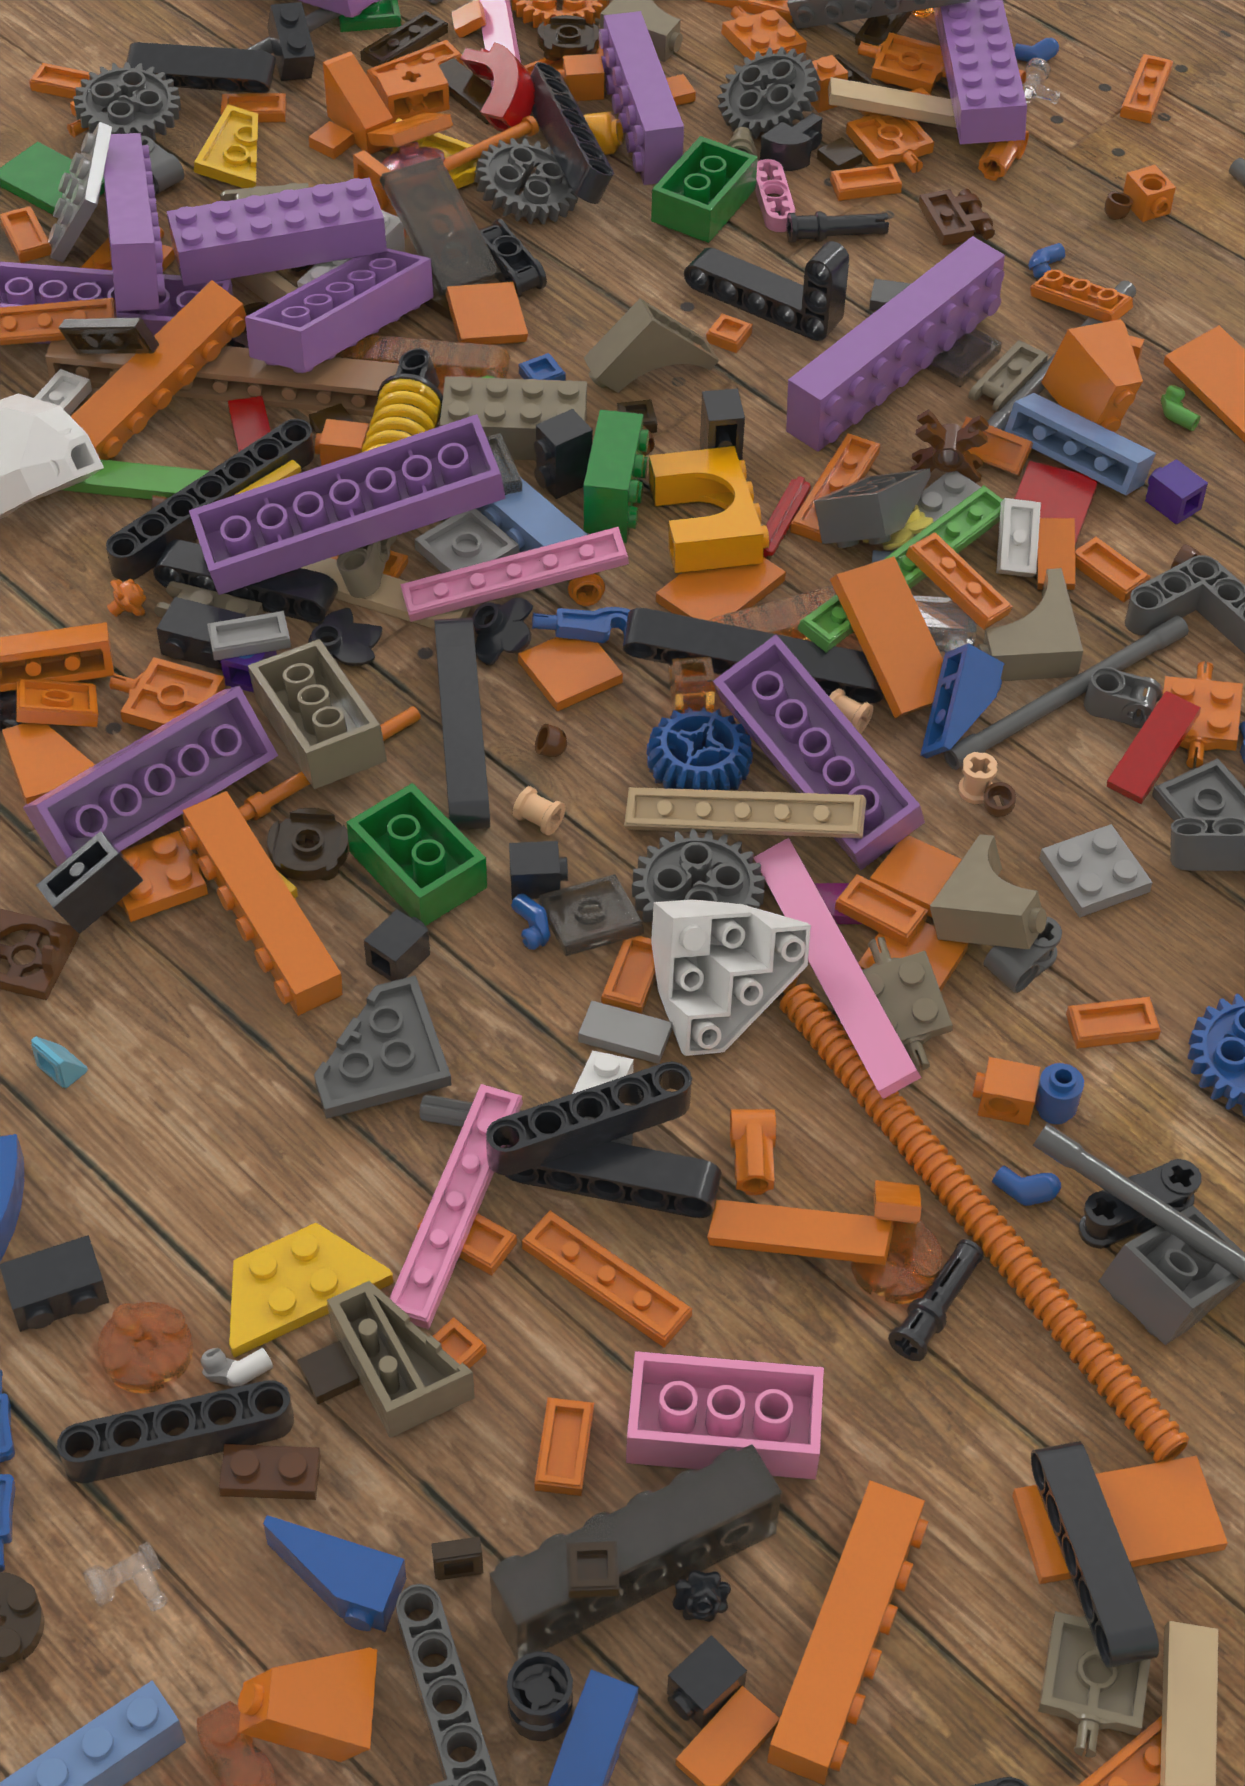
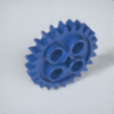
M1235 994L1232 1005L1221 998L1216 1009L1208 1006L1204 1017L1197 1018L1188 1044L1191 1046L1187 1057L1194 1061L1191 1073L1202 1074L1199 1087L1213 1086L1212 1100L1224 1096L1228 1098L1226 1109L1230 1110L1236 1103L1242 1105L1243 1116H1245V1001L1239 994Z

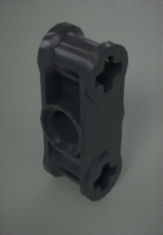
M502 219L494 220L493 225L480 230L473 228L470 230V247L475 256L481 259L500 283L513 282L518 298L525 291L535 287L542 289L546 286L547 278L543 266L530 254L521 241L516 238Z
M1176 1159L1145 1173L1132 1175L1128 1179L1181 1212L1194 1204V1193L1197 1192L1201 1185L1202 1175L1193 1163L1187 1160ZM1102 1190L1093 1193L1086 1200L1084 1205L1085 1215L1080 1220L1078 1232L1081 1239L1087 1245L1102 1249L1136 1234L1145 1233L1157 1226V1224L1112 1194Z

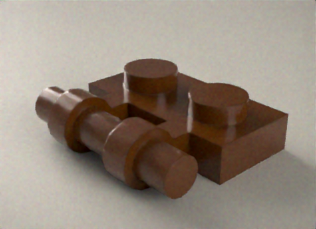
M951 189L921 194L919 196L918 206L942 246L965 242L972 236L974 237V231L981 234L986 240L991 239L995 235L991 217L988 213L982 211L981 201L969 189L961 190L957 197L954 196Z

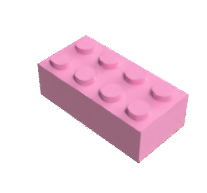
M635 1351L626 1463L816 1480L820 1456L824 1367Z

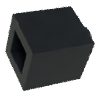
M558 841L509 843L512 900L518 894H525L531 899L561 898L560 882L568 881L567 857H559Z
M396 909L364 939L366 965L391 982L408 977L430 955L429 930L418 918L409 917Z
M711 1635L668 1675L667 1694L669 1696L667 1700L679 1717L685 1721L692 1719L703 1729L741 1686L745 1687L747 1670Z

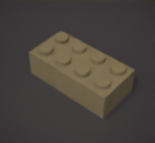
M445 376L440 426L477 414L493 455L499 459L536 460L534 450L536 424L571 409H574L586 422L587 381Z
M320 639L248 665L257 704L313 789L331 784L387 761L379 722Z

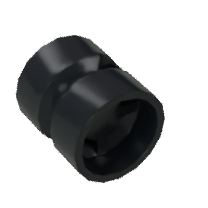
M536 1651L526 1654L514 1663L508 1673V1714L512 1726L521 1736L532 1741L544 1742L554 1739L566 1730L572 1719L573 1678L566 1663L560 1657L550 1652Z

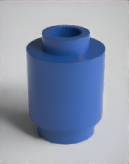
M1055 1063L1043 1070L1035 1097V1107L1040 1117L1046 1122L1063 1124L1077 1113L1084 1088V1079L1075 1067L1064 1063Z

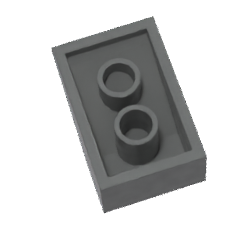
M930 468L867 476L815 500L814 505L822 544L837 543L838 548H846L857 545L859 540L865 539L869 540L870 545L890 541L891 534L905 527L931 477Z
M1193 1205L1180 1212L1245 1255V1252ZM1157 1225L1124 1244L1098 1282L1110 1292L1116 1302L1126 1307L1151 1335L1157 1337L1164 1345H1167L1192 1328L1244 1281Z

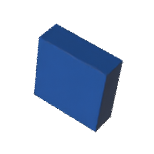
M549 353L518 364L519 374L523 379L566 380V373Z

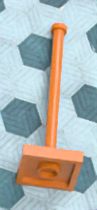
M527 116L522 119L520 124L402 179L365 150H362L353 155L354 178H370L381 210L403 219L404 238H406V191L481 157L482 151H488L490 144L497 147L499 140L509 144L511 138L517 140L526 135L529 137L534 136L539 132V126L533 116Z

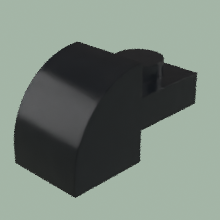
M811 113L793 127L781 122L761 136L760 160H775L782 165L784 171H795L809 166L811 151L817 149L822 141L823 118L815 113Z

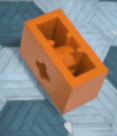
M437 61L376 74L377 93L392 115L393 122H396L398 118L404 120L421 113H437L450 110L449 83Z

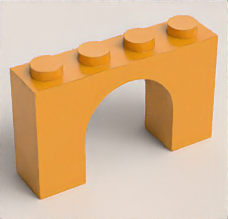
M734 446L649 455V487L655 506L705 502L725 509L723 512L712 516L668 521V551L675 573L763 563V548L769 547L768 529L766 525L761 526L759 503H753V485L751 481L746 482L745 461L738 459Z

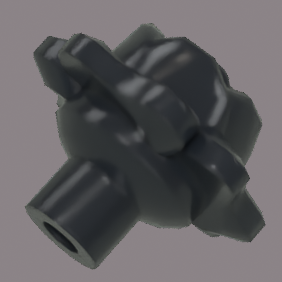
M692 1570L688 1574V1580L679 1579L676 1581L675 1588L677 1594L672 1604L676 1610H682L685 1620L697 1619L711 1622L715 1619L717 1613L727 1611L728 1604L726 1599L731 1592V1586L728 1582H721V1575L718 1572L704 1573Z

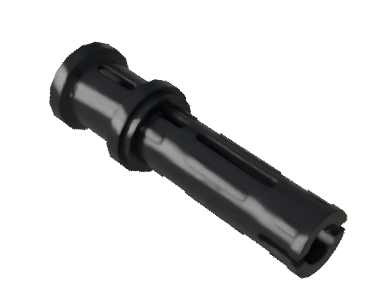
M822 211L815 212V215L802 216L788 213L786 224L787 238L789 243H796L798 239H816L817 242H822L827 239V236L888 234L889 222H885V220L889 218L887 212L827 216Z
M967 1239L960 1240L922 1298L913 1300L907 1308L908 1316L900 1327L892 1329L888 1337L891 1347L899 1355L911 1361H921L925 1358L928 1352L927 1345L935 1333H940L946 1326L947 1310L959 1292H961L977 1265L984 1258L983 1250L976 1243Z

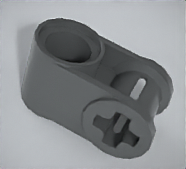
M141 136L142 145L149 146L155 195H158L182 181L185 175L184 169L173 154L165 151L151 138Z
M1101 667L1094 670L1091 675L1083 700L1084 707L1089 714L1095 717L1125 723L1134 728H1142L1155 708L1156 703L1161 699L1163 688L1160 683L1150 677H1140L1118 671L1112 667ZM1145 688L1148 689L1146 697L1143 696ZM1138 709H1142L1140 717L1136 715Z
M1047 917L1044 931L1041 934L1039 933L1030 949L994 946L985 957L984 967L1014 993L1022 991L1034 978L1051 967L1056 961V946L1059 944L1062 936L1061 926L1056 920Z

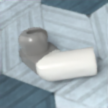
M212 1348L202 1355L200 1361L203 1367L202 1373L210 1382L231 1387L243 1386L273 1368L272 1361L263 1348L240 1361L226 1358L225 1353L221 1349Z

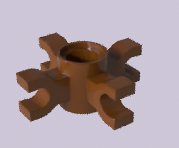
M929 409L918 415L917 421L922 426L916 429L915 435L931 446L912 453V459L917 464L912 466L910 471L929 468L930 472L935 468L942 472L958 471L971 481L979 482L982 475L976 469L983 466V461L968 450L973 447H980L988 442V437L983 431L989 428V423L979 415L962 428L957 424L941 425L937 417Z

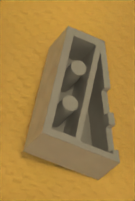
M370 1281L327 1300L331 1328L338 1341L341 1342L359 1376L362 1387L390 1438L475 1398L473 1372L465 1364H459L442 1349L441 1343L432 1335L428 1337L411 1322L410 1316Z

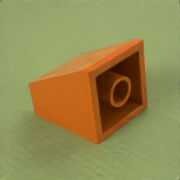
M1119 319L1068 329L1041 381L1060 406L1114 433L1120 428L1121 421L1129 406L1135 401V395L1143 382L1125 323Z

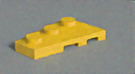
M228 104L194 162V173L241 188L256 187L258 114Z

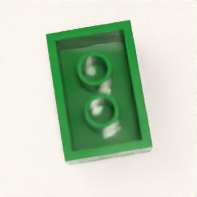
M699 136L653 187L651 221L710 243L755 191L758 157Z
M600 410L584 481V532L588 535L619 527L623 543H627L629 530L636 529L638 507H634L635 503L641 504L643 496V482L639 481V479H646L648 470V457L642 455V452H647L649 430L643 429V414Z
M413 783L346 822L349 852L410 917L418 918L425 926L487 888L486 857Z

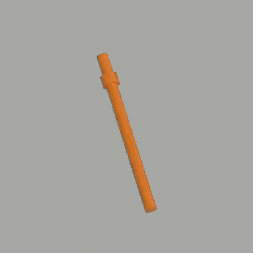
M412 706L381 724L383 741L419 721L421 715L418 709ZM300 771L265 793L257 792L246 798L244 805L238 809L246 822L252 818L258 820L270 813L272 806L310 785L303 772Z

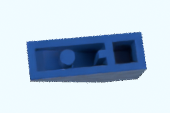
M969 643L945 653L920 754L922 757L929 758L950 750L992 703L1002 685L1003 662Z
M266 1516L263 1526L267 1544L339 1617L343 1618L346 1624L361 1631H370L371 1628L386 1632L398 1597L407 1579L403 1558L272 1516Z

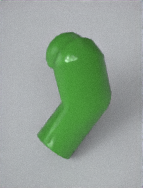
M1170 385L1166 389V394H1163L1160 400L1164 416L1168 420L1190 431H1194L1201 416L1184 408L1181 401L1185 396V391L1178 386Z

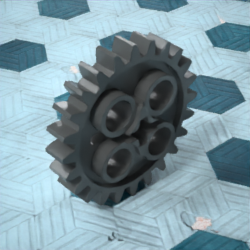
M781 47L776 54H773L772 49L768 48L764 56L757 51L755 59L752 61L745 57V65L743 67L733 66L736 74H726L725 77L728 83L720 85L722 94L717 96L720 102L718 108L726 125H730L733 132L739 127H746L751 131L753 138L757 139L761 132L765 134L781 122L793 127V120H803L802 112L812 111L813 108L810 102L818 101L816 92L820 90L818 83L820 79L811 59L807 60L804 53L797 55L796 50L793 48L786 54L784 47Z
M129 62L124 64V68H119L115 63H112V70L109 71L101 66L99 75L89 72V80L81 79V87H76L74 105L76 118L81 120L82 128L89 127V133H93L98 123L102 122L112 127L111 134L141 133V136H147L155 141L156 132L166 135V127L174 128V120H179L181 103L178 87H174L173 79L166 80L164 72L155 75V67L153 66L146 71L143 70L142 63H139L135 68H131Z
M511 138L509 145L499 140L497 147L490 144L488 151H482L481 157L478 159L474 182L478 183L477 191L484 192V201L493 200V210L500 207L503 208V216L513 213L515 214L516 221L526 217L529 224L533 223L534 218H538L542 224H545L547 217L557 222L559 215L566 218L568 211L574 210L579 198L573 192L555 155L551 153V147L542 149L539 141L532 146L529 145L526 138L523 139L522 144H518L514 138ZM537 167L535 173L531 174L534 168ZM524 188V191L519 195L520 189Z
M691 829L689 838L684 839L677 831L675 832L674 842L671 843L664 837H661L659 849L649 845L647 847V857L639 856L638 869H633L632 897L635 898V910L643 911L642 921L647 923L653 921L654 902L693 899L743 904L759 909L760 905H763L765 877L760 876L761 864L753 863L754 853L752 851L741 854L742 842H736L731 846L727 845L728 835L726 834L717 841L713 840L712 830H708L704 838H698L695 829Z

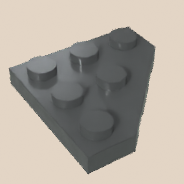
M416 975L376 985L366 998L367 1004L357 1018L353 1017L337 1040V1048L326 1063L322 1062L315 1072V1085L326 1119L452 1085L451 1074Z

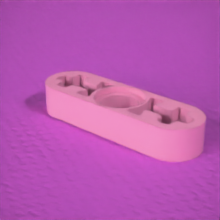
M760 160L757 163L755 191L765 226L774 232H786L788 213H795V207L783 167L775 160ZM767 194H778V195H781V196H780V197H770V196H767Z

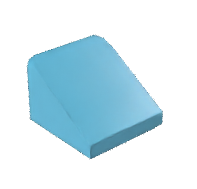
M34 1037L31 1040L37 1066L62 1088H68L88 1071L87 1066L62 1045L39 1037Z

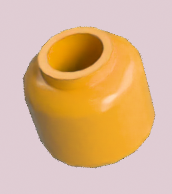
M611 112L583 115L604 155L614 154L618 146L623 143V127L620 119H616Z

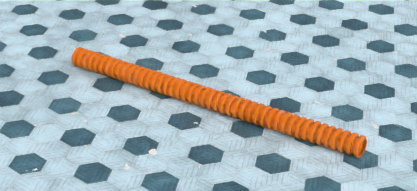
M800 984L787 991L779 1006L782 1012L787 1014L788 1019L792 1023H795V1027L799 1032H803L802 1036L806 1041H810L811 1047L818 1051L820 1058L826 1060V1065L833 1069V1073L838 1079H841L844 1087L849 1088L850 1094L857 1098L859 1105L865 1107V1112L869 1117H873L874 1123L881 1127L883 1134L890 1136L889 1141L892 1145L898 1146V1152L902 1156H906L905 1160L910 1166H914V1171L918 1176H922V1181L927 1186H931V1192L935 1196H939L938 1200L943 1206H947V1211L950 1215L956 1216V1222L960 1226H964L965 1233L968 1236H973L972 1241L981 1247L985 1257H990V1263L993 1267H999L998 1272L1003 1278H1008V1285L1011 1288H1017V1296L1020 1299H1025L1024 1304L1028 1309H1034L1033 1315L1037 1320H1043L1042 1325L1046 1331L1052 1330L1051 1336L1056 1342L1061 1341V1349L1064 1352H1071L1069 1355L1070 1360L1073 1363H1080L1078 1367L1082 1374H1089L1087 1380L1091 1385H1098L1096 1391L1099 1395L1107 1396L1106 1403L1110 1408L1116 1407L1115 1414L1118 1418H1125L1124 1425L1128 1430H1135L1134 1437L1138 1441L1145 1442L1143 1448L1147 1453H1154L1153 1460L1156 1463L1176 1458L1187 1447L1190 1439L1185 1432H1178L1179 1424L1176 1421H1169L1170 1414L1166 1409H1159L1161 1406L1157 1398H1150L1151 1391L1148 1387H1141L1142 1381L1138 1376H1131L1132 1368L1129 1365H1122L1124 1360L1120 1354H1113L1114 1347L1111 1343H1104V1335L1101 1332H1095V1324L1092 1321H1086L1087 1315L1083 1310H1077L1078 1305L1073 1299L1068 1300V1292L1065 1289H1059L1060 1283L1058 1280L1050 1278L1051 1272L1046 1267H1042V1262L1038 1257H1033L1034 1252L1030 1247H1024L1025 1242L1021 1236H1015V1229L1012 1226H1007L1005 1217L998 1215V1209L994 1205H990V1200L986 1195H981L982 1190L979 1186L973 1185V1180L969 1175H964L965 1170L963 1167L956 1165V1159L952 1155H948V1150L944 1145H939L940 1140L936 1135H931L932 1131L927 1125H923V1120L920 1116L915 1115V1111L911 1106H907L905 1098L899 1096L898 1091L884 1099L881 1097L846 1030H843L844 1026L840 1021L836 1020L835 1015L831 1011H828L825 1003L820 1002L821 999L816 993H813V989L809 984Z

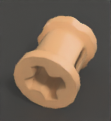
M840 688L834 690L829 696L830 699L861 734L872 717L873 705L867 702L861 704L845 696V691Z
M973 752L968 754L963 760L962 771L964 777L959 782L958 792L961 798L968 803L983 804L984 791L989 785L993 784L991 781L997 774V761L988 753Z
M527 786L517 797L512 816L519 821L526 819L541 827L543 834L551 835L557 830L563 820L565 804L560 801L553 803L539 796L535 788Z

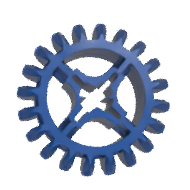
M688 706L684 714L673 710L670 719L661 717L658 727H653L649 743L647 744V765L649 772L653 773L655 783H663L664 789L738 790L742 780L747 779L750 764H752V742L750 735L746 734L743 725L736 724L733 715L722 717L720 708L711 713L707 712L705 706L700 711H693Z

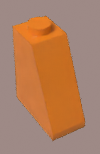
M350 51L324 61L323 71L327 116L335 124L353 132L355 144L361 150L373 154L388 148L386 146L370 144L367 133L393 124V117L354 54Z
M23 723L2 729L8 756L25 805L95 765L47 724Z
M368 1647L278 1666L243 1682V1688L238 1698V1710L240 1712L238 1733L337 1762H343L369 1750L371 1746L378 1650Z

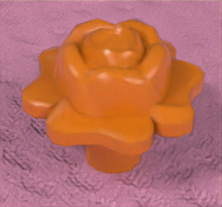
M117 579L110 582L114 588V600L107 605L111 614L115 617H118L123 611L133 613L136 616H143L145 614L142 604L147 597L144 595L143 589L133 579H128L125 582Z

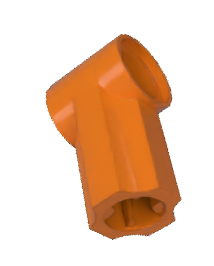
M1026 130L1025 140L989 142L987 149L979 160L978 167L986 179L996 181L997 178L1004 177L1015 158H1022L1028 143L1029 131Z
M731 1109L730 1146L735 1149L736 1189L745 1192L746 1195H762L764 1192L774 1189L773 1148L776 1145L775 1109Z

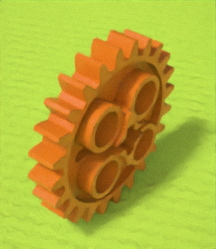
M511 0L512 10L516 11V17H523L524 24L533 21V28H537L543 21L545 26L550 24L552 17L561 15L578 16L586 19V23L593 25V23L595 24V18L600 19V13L609 5V0H563L561 11L557 10V0Z

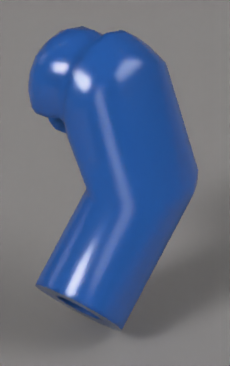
M1045 38L1033 46L1016 43L1014 49L1016 60L1043 64L1058 53L1059 44L1054 38Z
M1057 243L1039 249L1032 254L1028 266L1029 270L1033 271L1036 279H1040L1044 273L1051 270L1048 264L1065 258L1063 245Z
M518 894L512 901V910L527 920L529 928L524 929L521 933V937L525 938L522 942L530 950H535L540 945L544 947L551 936L546 910L527 895Z
M1005 1165L997 1171L992 1180V1184L1024 1206L1053 1200L1061 1190L1060 1179L1053 1173H1040L1022 1178Z

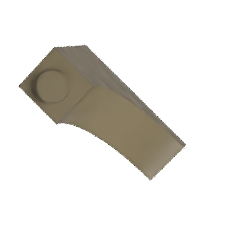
M613 0L600 13V29H604V15L641 11L657 56L662 62H666L681 47L683 35L680 33L681 20L661 10L653 0Z
M641 298L584 357L590 369L589 377L601 388L607 386L617 393L633 380L657 368L675 364H691L711 370L719 362L706 338Z
M1062 568L1046 570L1042 601L1032 612L1013 623L985 629L983 644H978L977 648L1004 663L1001 675L1002 681L1066 678L1078 675L1083 647Z
M980 834L930 905L938 940L1030 949L1039 933L1041 934L1044 931L1047 916L1045 909L1041 907L1038 891L1017 887L998 876L1002 866L995 836Z

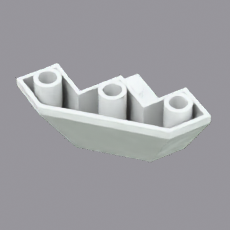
M19 393L0 400V519L8 516L25 503L83 482L104 468L88 434L61 406Z
M693 899L654 902L651 944L657 987L669 1021L672 1022V1029L682 1054L690 1056L725 1052L808 966L811 925L743 904Z

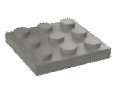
M102 122L98 123L93 133L87 132L81 146L82 153H75L69 169L70 174L64 172L59 184L58 191L63 194L62 198L58 199L54 209L53 217L58 218L57 224L55 223L51 229L48 242L53 244L50 258L62 263L98 205L112 131L111 126Z

